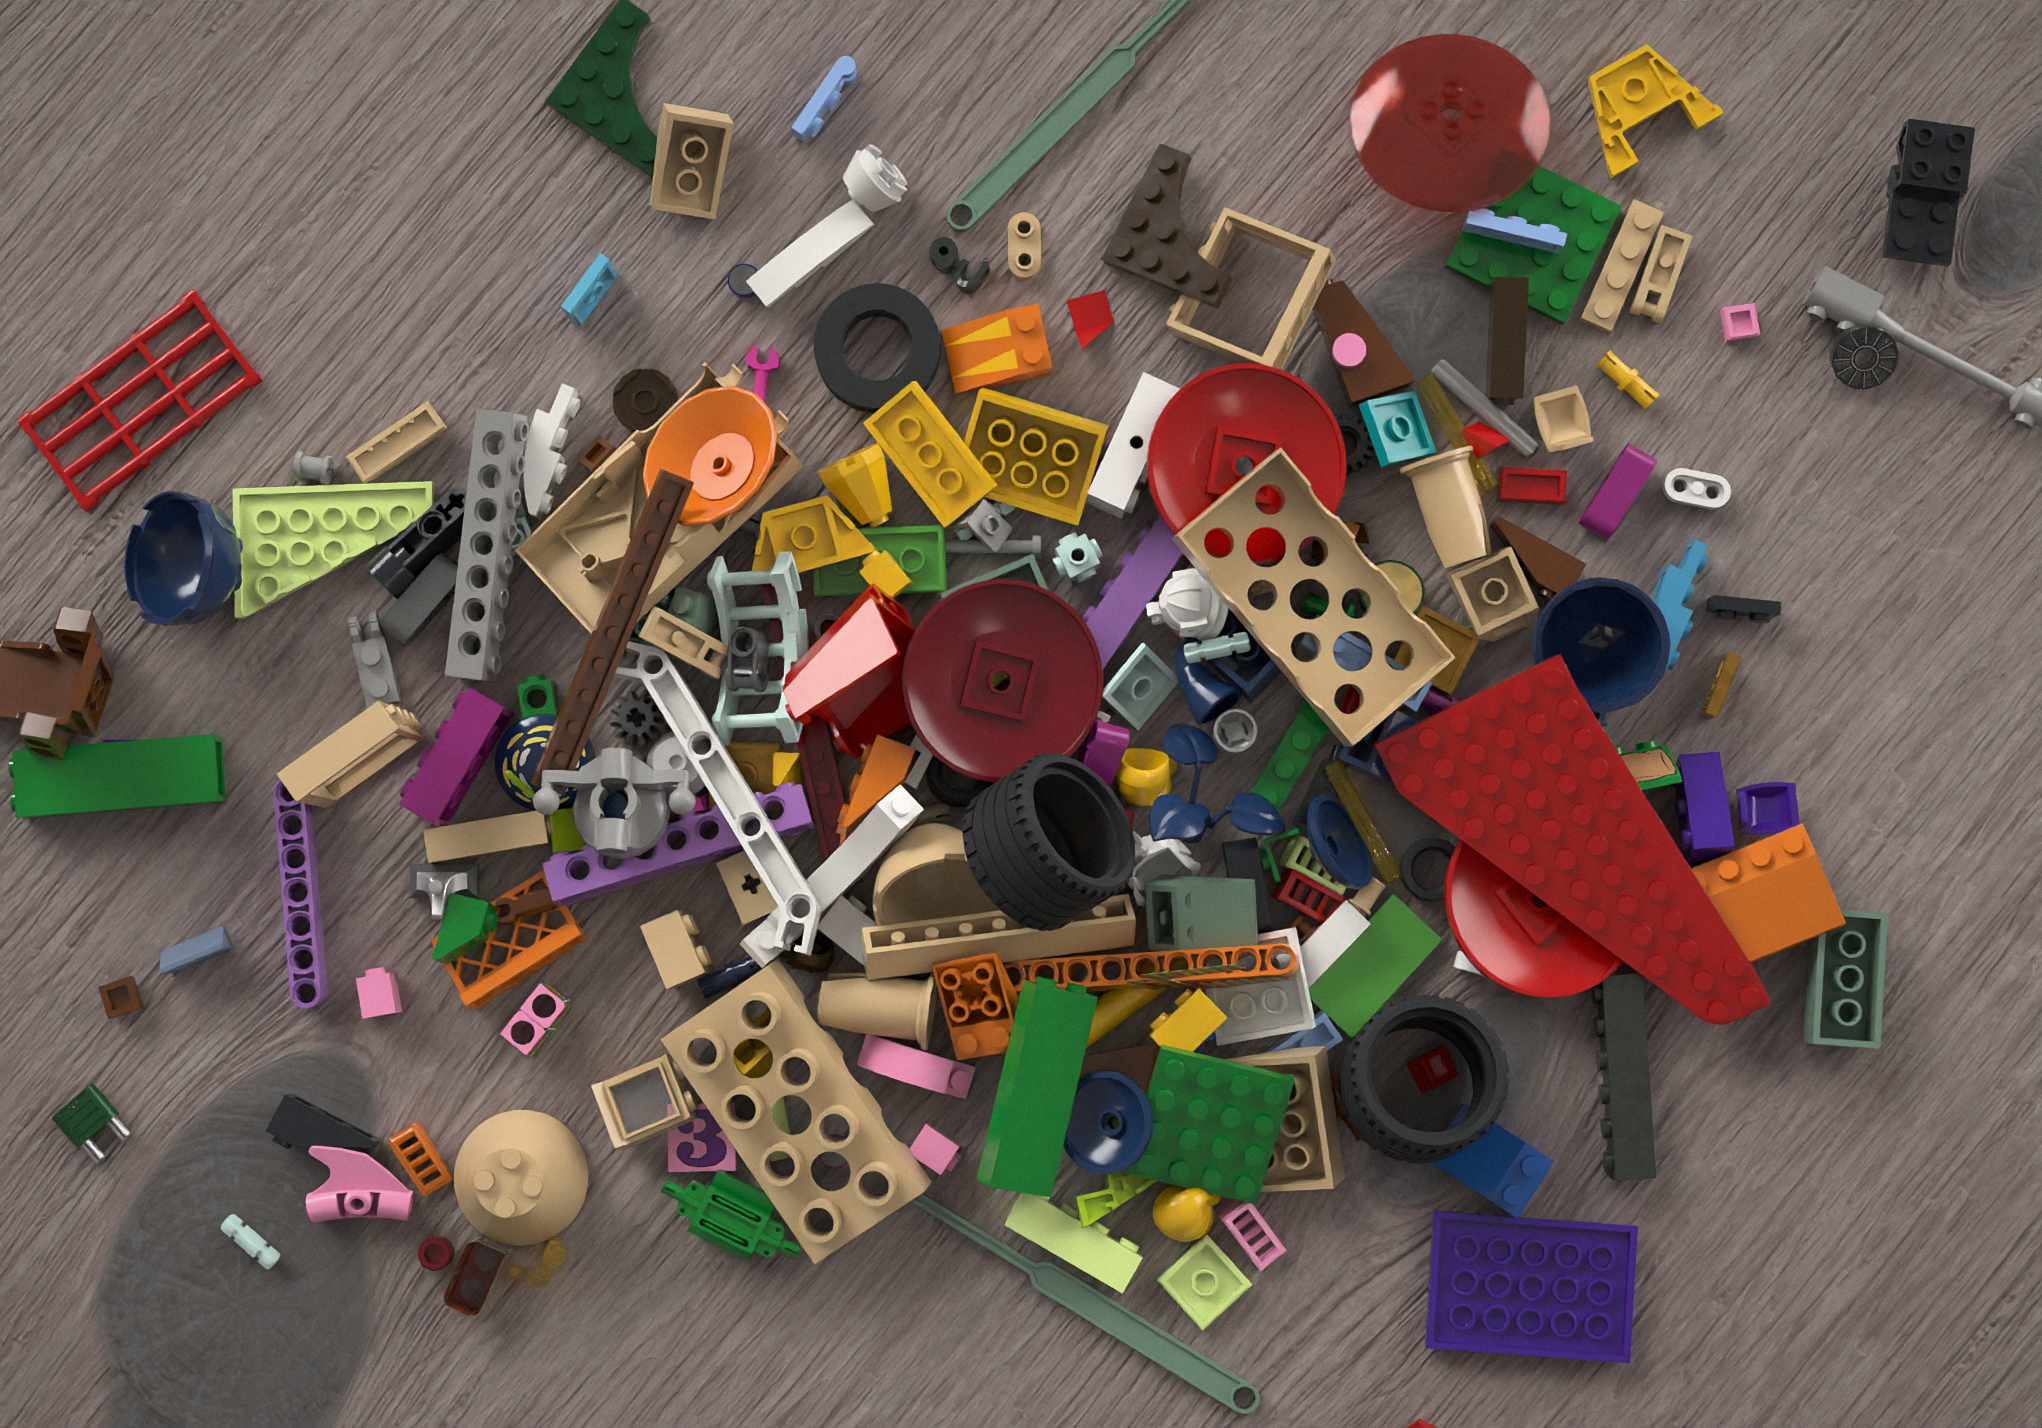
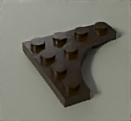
M1160 143L1101 260L1109 266L1218 309L1233 279L1229 274L1208 263L1194 249L1180 215L1179 198H1181L1184 178L1192 159L1189 154Z

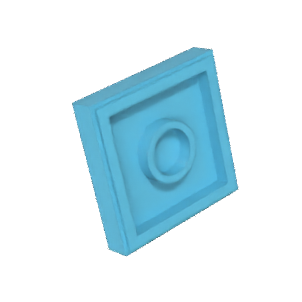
M599 253L561 305L568 318L579 327L583 325L618 277V273L610 259Z

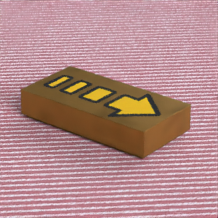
M1732 651L1722 655L1699 716L1709 720L1719 716L1742 659L1741 655Z

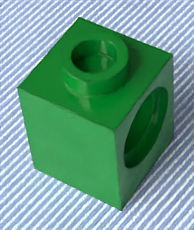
M545 675L526 677V683L517 685L523 719L538 714L558 716L560 708L555 681L545 679ZM537 691H544L547 696L545 705L538 709L534 708L531 704L533 694Z

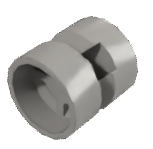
M1230 709L1222 713L1214 722L1211 730V737L1217 749L1228 755L1243 753L1250 748L1257 736L1255 720L1249 713L1240 709Z

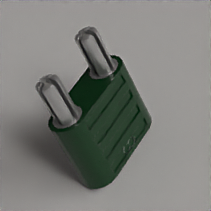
M94 1083L84 1088L52 1117V1120L77 1149L83 1148L95 1163L101 1162L105 1155L92 1139L104 1128L109 1126L121 1141L130 1136V1131L118 1119L120 1113Z

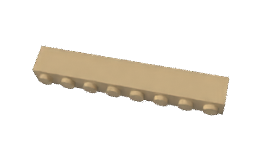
M1129 894L1108 898L1071 923L1054 931H1039L1028 928L1012 920L1002 911L862 928V955L867 980L933 972L932 964L993 952H997L1002 963L1121 948L1134 946L1136 918Z

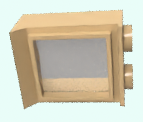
M664 1054L662 1057L613 1078L591 1085L615 1149H628L698 1119L695 1110L698 1109L697 1100L691 1090L687 1091L683 1078H686V1076L671 1055Z

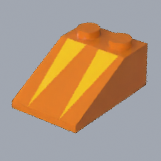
M1039 303L1007 309L942 330L955 395L977 391L982 387L992 388L1052 375V364Z

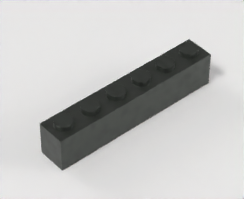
M1610 975L1592 987L1593 1003H1598L1599 1014L1598 1017H1594V1032L1596 1037H1600L1601 1050L1596 1051V1064L1598 1071H1602L1603 1084L1598 1086V1096L1600 1104L1605 1105V1118H1601L1600 1127L1602 1138H1607L1608 1152H1603L1604 1172L1609 1173V1178L1613 1180L1656 1178L1643 975Z

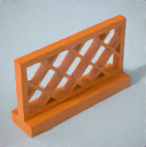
M544 869L490 903L496 906L495 902L501 898L517 900V896L522 893H530L532 887L541 881H544L548 887ZM565 905L553 909L562 912L568 922L557 930L545 928L549 911L542 913L539 926L523 923L524 916L522 915L515 923L510 924L515 926L511 944L494 941L498 928L497 924L495 931L490 932L488 940L484 942L486 943L482 962L465 959L466 953L454 960L458 961L456 968L452 962L448 965L444 964L458 988L459 996L465 1006L475 1011L587 941L588 937L578 925L568 906ZM497 907L496 912L500 918L503 908ZM521 927L538 931L535 943L528 948L517 946ZM544 932L549 933L548 936L542 939ZM438 936L430 940L434 948ZM493 945L509 949L506 962L500 966L488 964ZM515 950L521 951L519 954L514 956ZM464 963L480 966L477 980L468 986L464 984L461 978ZM487 968L493 969L492 971L485 974Z

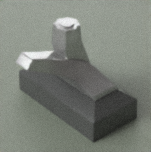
M410 864V897L430 898L433 920L443 919L450 893L466 897H479L480 864Z

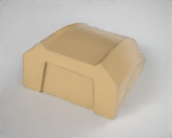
M1512 547L1496 550L1492 554L1483 556L1446 574L1467 619L1479 639L1491 642L1501 639L1530 625L1539 612L1537 602Z

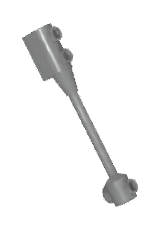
M1827 266L1816 274L1803 300V305L1809 307L1806 313L1808 317L1818 322H1825L1827 317L1838 322L1836 330L1844 336L1861 328H1876L1886 332L1895 343L1899 342L2009 399V411L2016 414L2014 423L2025 429H2032L2034 424L2039 427L2042 426L2041 378L2032 377L2029 383L2025 382L2018 387H2014L1905 331L1900 324L1879 309L1885 297L1882 294ZM1865 329L1859 331V332H1860L1859 334L1863 335ZM1880 331L1869 332V333H1875V334H1869V335H1874V337H1877L1878 334L1880 333Z

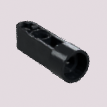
M455 487L448 490L388 547L385 546L365 565L370 573L396 599L401 597L438 554L448 551L461 538L466 489ZM442 526V528L440 529V531H439L438 533L434 534V531H435L438 527Z

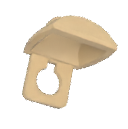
M1577 385L1533 397L1537 426L1549 453L1594 441L1593 436H1591L1587 408Z

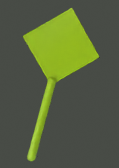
M506 770L505 776L533 800L535 793L510 770ZM573 808L559 809L552 814H548L551 825L550 834L553 853L583 850L582 847L587 845L575 825Z

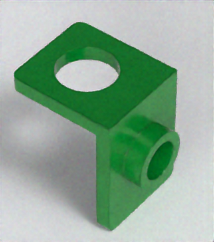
M1299 828L1260 840L1263 852L1259 853L1261 866L1264 872L1270 871L1273 883L1281 882L1269 843L1301 833Z

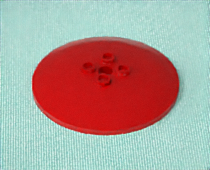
M1238 363L1218 367L1197 376L1170 398L1158 416L1150 436L1147 451V477L1152 499L1160 516L1173 534L1176 535L1246 476L1239 474L1235 468V462L1240 456L1247 457L1251 461L1253 470L1279 448H1282L1312 484L1311 488L1318 500L1334 515L1341 500L1346 479L1345 445L1334 415L1323 399L1309 385L1294 375L1275 367L1254 363ZM1264 486L1257 491L1255 503L1262 513L1272 515L1279 510L1281 498L1275 489ZM1258 528L1248 537L1246 551L1250 560L1256 565L1282 560L1285 555L1286 545L1284 538L1273 528ZM1210 530L1204 538V547L1212 557L1223 558L1230 550V540L1223 531ZM1304 539L1301 542L1298 551L1305 548L1315 539Z
M1459 840L1446 871L1444 885L1445 910L1449 926L1459 948L1469 962L1486 978L1498 986L1520 995L1534 998H1560L1590 989L1609 977L1621 965L1623 960L1548 904L1544 908L1535 906L1531 898L1532 892L1464 841Z

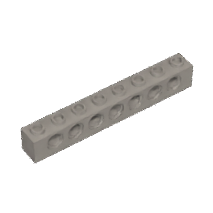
M476 410L445 676L496 681V675L501 668V658L499 656L500 641L503 640L505 635L503 616L504 608H506L509 601V591L507 589L508 575L513 568L511 549L512 542L517 535V525L515 523L516 508H518L521 501L519 482L520 475L525 468L523 456L524 442L529 435L526 415L495 410ZM503 438L505 442L504 450L501 453H499L498 443ZM497 472H499L501 475V481L499 485L495 487L494 476ZM493 505H495L497 508L496 517L493 520H491L490 509ZM491 538L493 548L490 553H487L486 543ZM487 571L489 575L488 584L484 587L482 584V576ZM481 605H483L485 609V615L480 620L478 617V609ZM477 638L481 642V648L478 653L474 650V642Z

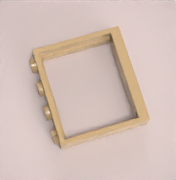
M1224 207L1217 223L1213 222L1211 225V235L1206 245L1201 246L1198 251L1199 255L1214 267L1218 268L1236 231L1310 260L1262 357L1188 327L1200 302L1182 294L1177 303L1170 307L1171 314L1166 325L1174 336L1239 363L1262 364L1282 370L1336 259L1329 248Z
M377 701L277 773V776L296 802L329 808L425 739L420 732L423 726L413 712L409 713L406 709L402 710L399 706L395 707L393 704L389 705Z

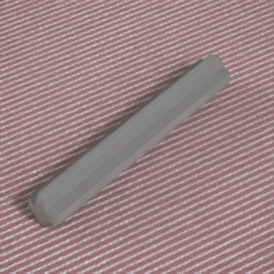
M1440 360L1432 368L1431 373L1492 429L1507 437L1510 441L1508 443L1521 455L1527 458L1537 449L1538 443L1446 360Z

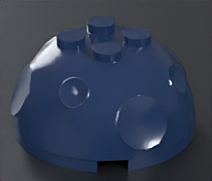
M180 491L162 492L151 498L143 506L144 510H148L140 525L133 524L130 530L124 561L126 588L130 601H137L144 613L139 615L146 621L164 626L192 625L204 621L217 613L229 599L232 592L240 588L242 583L241 553L243 544L241 539L237 537L233 523L217 505L203 498Z

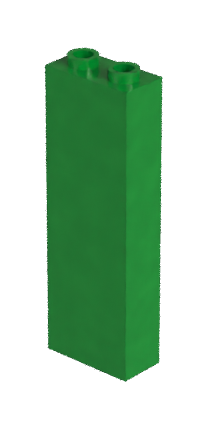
M215 734L67 746L63 760L32 755L28 749L12 750L13 759L9 760L8 765L10 777L14 779V792L11 793L10 803L13 812H16V818L32 819L226 803L222 736Z
M1037 976L1036 982L1023 980L977 1180L988 1187L1051 1197L1098 999V997L1086 993V986L1067 982L1066 988L1056 986V980Z

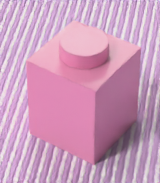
M385 967L365 970L366 977L356 978L362 1019L402 1012L396 972L386 973Z
M928 1123L925 1124L909 1149L914 1158L940 1175L945 1169L951 1172L962 1156L957 1152L960 1144Z

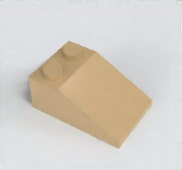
M663 103L657 135L650 209L716 219L734 124L728 114Z

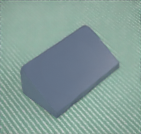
M218 927L163 950L160 959L161 974L172 975L230 951L233 947L226 929Z

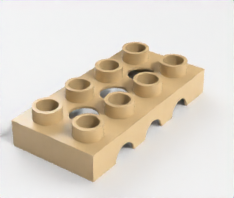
M1279 448L1171 539L1345 747L1354 746L1456 657L1426 621L1418 618L1401 599L1396 585L1382 569L1376 567L1362 553L1355 542V536L1338 516L1333 515L1323 506L1315 496L1311 488L1312 484L1282 448ZM1267 486L1279 493L1281 505L1275 514H1264L1257 508L1255 495L1259 488ZM1258 528H1273L1284 538L1286 545L1285 555L1273 567H1260L1254 564L1247 554L1246 543L1248 537ZM1210 530H1221L1228 536L1230 550L1225 557H1212L1205 550L1204 538ZM1306 538L1317 540L1323 547V560L1316 567L1304 564L1299 557V546ZM1305 579L1320 582L1326 588L1329 595V604L1326 611L1316 619L1310 620L1299 617L1290 605V593L1293 587ZM1256 581L1268 584L1273 591V602L1266 610H1258L1249 603L1248 589ZM1349 590L1361 592L1367 601L1366 611L1359 619L1349 617L1342 608V598ZM1348 631L1362 633L1368 638L1372 646L1370 662L1359 671H1347L1341 668L1334 659V643L1341 634ZM1299 633L1310 635L1316 643V654L1309 662L1299 661L1292 654L1291 643L1293 638ZM1393 641L1403 643L1410 653L1409 663L1402 670L1391 668L1385 659L1386 648ZM1344 684L1354 687L1360 698L1357 709L1351 714L1341 712L1336 707L1334 701L1337 689Z
M776 959L660 1040L808 1256L816 1264L925 1192L931 1184V1180L916 1158H914L907 1145L899 1142L889 1131L882 1118L881 1107L868 1088L861 1086L852 1077L844 1063L843 1052L830 1033L821 1029L812 1019L805 1006L804 995L780 960ZM750 1001H762L770 1008L771 1021L768 1026H757L749 1020L747 1006ZM696 1038L709 1039L715 1045L717 1056L713 1063H702L694 1056L692 1047ZM758 1039L770 1048L773 1055V1064L765 1076L749 1078L741 1074L736 1068L734 1052L742 1041ZM798 1057L807 1062L811 1071L808 1082L797 1083L788 1077L785 1069L788 1058ZM743 1094L752 1099L756 1108L753 1119L743 1120L734 1114L731 1108V1101L734 1095ZM795 1095L801 1097L808 1103L811 1109V1123L807 1130L800 1134H786L774 1123L773 1107L784 1096ZM838 1114L847 1120L850 1128L847 1138L839 1140L828 1135L824 1127V1120L827 1115ZM783 1151L792 1157L795 1165L792 1175L781 1176L773 1171L770 1165L772 1152ZM836 1152L847 1160L851 1175L845 1187L837 1191H827L815 1183L811 1174V1167L814 1159L819 1154ZM869 1171H877L883 1174L889 1184L888 1193L883 1196L870 1194L863 1184L864 1174ZM813 1208L827 1210L834 1221L833 1229L829 1232L816 1231L809 1223V1211Z

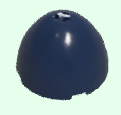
M1595 577L1570 584L1550 599L1538 617L1533 633L1532 652L1536 665L1555 655L1561 654L1575 685L1592 712L1609 713L1635 705L1653 691L1664 675L1669 661L1671 642L1662 611L1646 593L1635 585L1618 579ZM1598 627V634L1591 638L1592 630ZM1605 627H1609L1612 630L1613 637L1605 634ZM1601 640L1608 642V645L1604 647H1599L1595 644Z

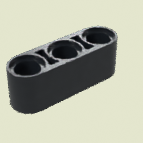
M1256 837L1223 842L1227 878L1255 879L1258 934L1271 932L1270 916Z

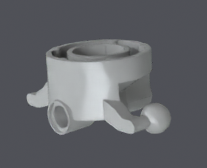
M606 748L601 750V756L582 766L579 771L543 770L541 789L533 798V805L537 812L545 815L552 814L558 809L560 804L559 795L553 790V785L574 787L577 790L573 812L578 831L585 842L595 849L596 852L618 859L640 856L654 847L667 829L670 808L674 813L684 815L691 812L696 803L694 794L689 790V771H653L647 764L632 756V751L623 748ZM677 785V789L671 793L668 800V795L663 787ZM625 790L629 799L628 806L623 811L625 820L606 818L603 813L604 801L612 793Z

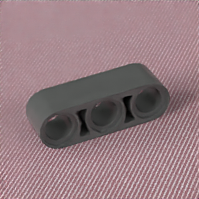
M445 553L438 554L387 611L379 625L404 647L409 646L454 596L458 565Z

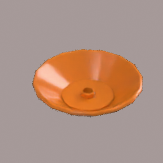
M735 386L706 389L683 401L660 424L647 448L642 475L647 499L659 470L662 468L694 482L677 524L685 527L713 524L738 511L760 489L774 463L778 434L771 409L756 393Z

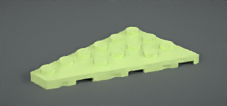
M434 482L232 489L233 525L236 529L237 537L241 539L243 544L241 553L242 583L240 588L234 591L235 618L245 619L401 535L435 503Z

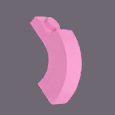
M866 1034L857 1062L858 1066L879 1074L963 1099L967 1097L976 1068L966 1063L870 1034Z

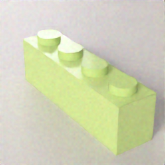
M1027 1193L1020 1194L1005 1221V1226L1123 1294L1143 1258L1137 1252L1139 1249L1137 1244L1124 1237L1120 1241L1108 1235L1110 1229L1097 1221L1082 1228L1078 1218V1211L1066 1203H1063L1060 1208L1049 1201L1051 1197Z

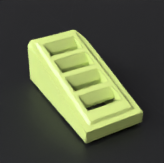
M1293 835L1279 861V865L1288 869H1295L1334 892L1343 895L1346 889L1345 886L1337 881L1334 884L1329 882L1331 876L1325 871L1322 877L1318 875L1321 866L1316 860H1314L1310 870L1306 869L1312 857L1309 841L1301 835ZM1302 848H1305V850H1304L1303 854L1301 855V857H1300L1298 863H1295L1296 860H1297V858H1298V856H1299V854H1300V852H1301V850H1302Z

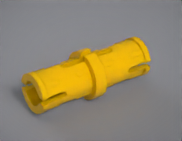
M1611 350L1596 365L1597 368L1601 369L1618 385L1616 388L1620 392L1624 390L1644 410L1660 395L1637 375L1639 372L1635 368L1631 370Z

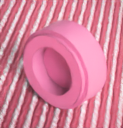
M1346 333L1338 337L1332 347L1334 361L1343 368L1358 366L1366 355V345L1363 339L1352 333Z

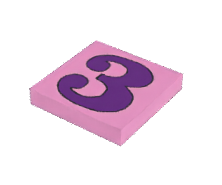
M731 1102L732 1111L736 1115V1102ZM698 1103V1109L695 1110L698 1119L668 1131V1172L718 1171V1169L723 1171L737 1170V1151L704 1103ZM667 1104L668 1117L676 1114L673 1104Z

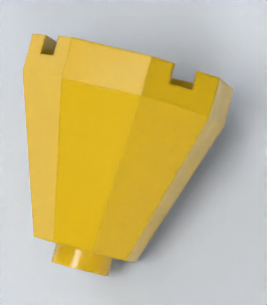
M879 443L858 450L850 456L842 458L818 471L823 484L862 525L869 523L870 527L873 528L889 520L887 513L892 511L885 457Z

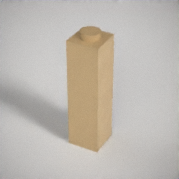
M537 811L423 830L428 863L432 864L552 844L551 824L548 815L540 814Z

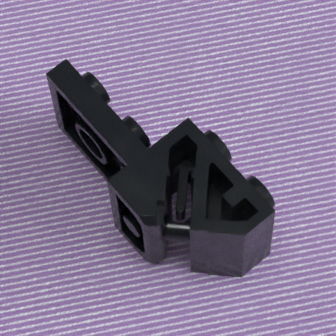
M1908 119L1903 124L1896 145L1899 164L1891 166L1886 196L1889 197L1882 258L1946 267L1952 263L1959 199L1968 190L1975 128L1916 119Z

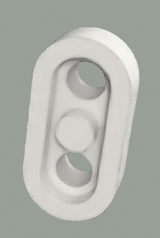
M1685 468L1674 469L1666 475L1662 483L1663 493L1670 501L1710 510L1723 506L1731 495L1730 485L1722 476ZM1675 481L1683 483V492H1677L1674 489ZM1707 488H1713L1716 491L1715 499L1707 496Z

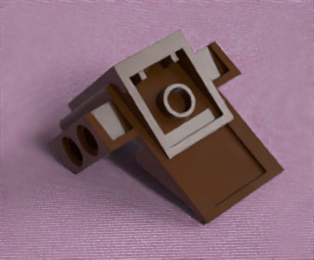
M60 607L53 628L57 643L62 652L54 651L50 645L40 642L0 640V722L21 725L18 735L30 754L63 760L71 734L96 737L115 678L102 648H100L103 634L92 611Z

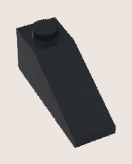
M293 1093L284 1095L266 1129V1132L274 1135L273 1142L288 1149L292 1145L295 1147L371 1148L378 1146L381 1139Z

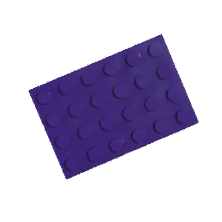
M1433 1210L1425 1347L1430 1349L1630 1363L1638 1226L1532 1217L1516 1218L1505 1215Z

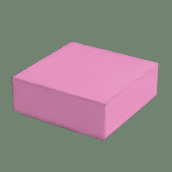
M1755 303L1724 307L1720 310L1725 342L1758 338L1760 336Z

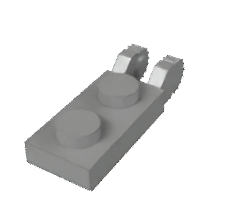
M378 612L369 613L368 620L374 639L366 641L363 639L361 623L357 616L348 618L351 636L354 641L352 647L366 707L369 708L377 701L386 704L401 702L388 639L384 636L383 629L379 625L380 618Z

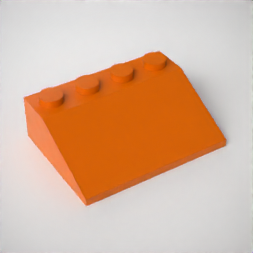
M1803 823L1692 868L1693 873L1750 963L1847 925Z

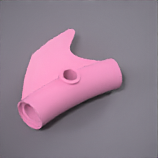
M310 1147L309 1154L320 1160L330 1169L329 1179L317 1190L308 1193L306 1196V1208L312 1223L347 1218L409 1220L414 1191L408 1190L389 1170L369 1155L343 1148Z

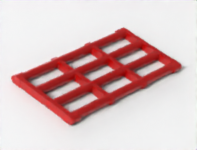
M194 289L183 295L179 303L137 334L135 332L129 336V340L86 372L78 373L74 381L32 412L27 411L17 419L19 425L30 436L85 512L98 505V500L144 467L146 469L149 467L153 459L196 427L200 429L204 426V421L247 389L252 390L263 382L261 375L251 367L205 306L199 293ZM197 306L207 322L158 359H155L145 344ZM216 332L227 348L175 386L164 370ZM139 350L150 365L102 399L92 386V383ZM236 358L246 371V374L197 411H194L184 396ZM158 375L169 391L122 425L111 410ZM85 389L96 405L44 442L34 427ZM178 401L188 417L141 451L131 438V435ZM105 415L115 431L64 468L53 453ZM124 441L135 457L87 493L83 494L73 479Z

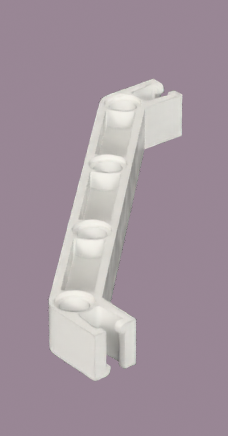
M628 641L622 657H625L626 651L640 655L637 668L629 669L618 666L614 676L645 684L781 909L773 946L790 951L791 945L786 944L791 925L796 923L805 927L802 946L795 945L794 951L811 956L821 916V906L673 660L664 651L656 647ZM655 659H661L663 662L661 671L657 674H649L648 666L650 662ZM702 739H710V751L707 754L698 755L696 751L698 742ZM758 819L761 824L759 832L754 836H747L745 833L746 823L749 820ZM807 900L810 904L809 914L806 917L797 918L794 914L795 905L799 901Z

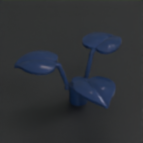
M1184 724L1171 725L1163 737L1164 751L1169 758L1179 764H1194L1195 773L1188 805L1181 797L1174 794L1160 795L1154 800L1149 815L1150 833L1153 842L1178 839L1188 843H1198L1202 839L1206 828L1213 829L1215 824L1226 814H1231L1230 822L1234 827L1249 834L1277 835L1285 832V824L1275 806L1267 798L1256 793L1245 792L1237 794L1232 801L1233 806H1226L1213 818H1210L1209 810L1206 806L1198 803L1195 804L1202 771L1201 763H1214L1218 753L1217 747L1213 739L1199 728Z

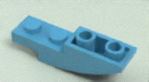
M1696 539L1688 544L1678 568L1669 564L1662 569L1653 596V601L1664 615L1670 634L1669 661L1665 672L1667 668L1670 670L1674 668L1680 652L1676 650L1681 638L1684 640L1687 638L1693 626V621L1689 620L1693 611L1681 606V604H1687L1695 588L1694 585H1691L1695 572L1700 574L1708 559V556L1704 554L1707 544Z

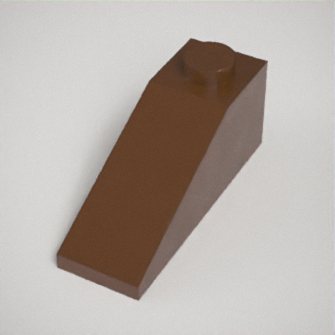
M1497 516L1490 525L1504 547H1512L1523 574L1534 588L1540 590L1538 595L1547 601H1550L1551 598L1566 586L1577 582L1586 566V563L1500 516Z

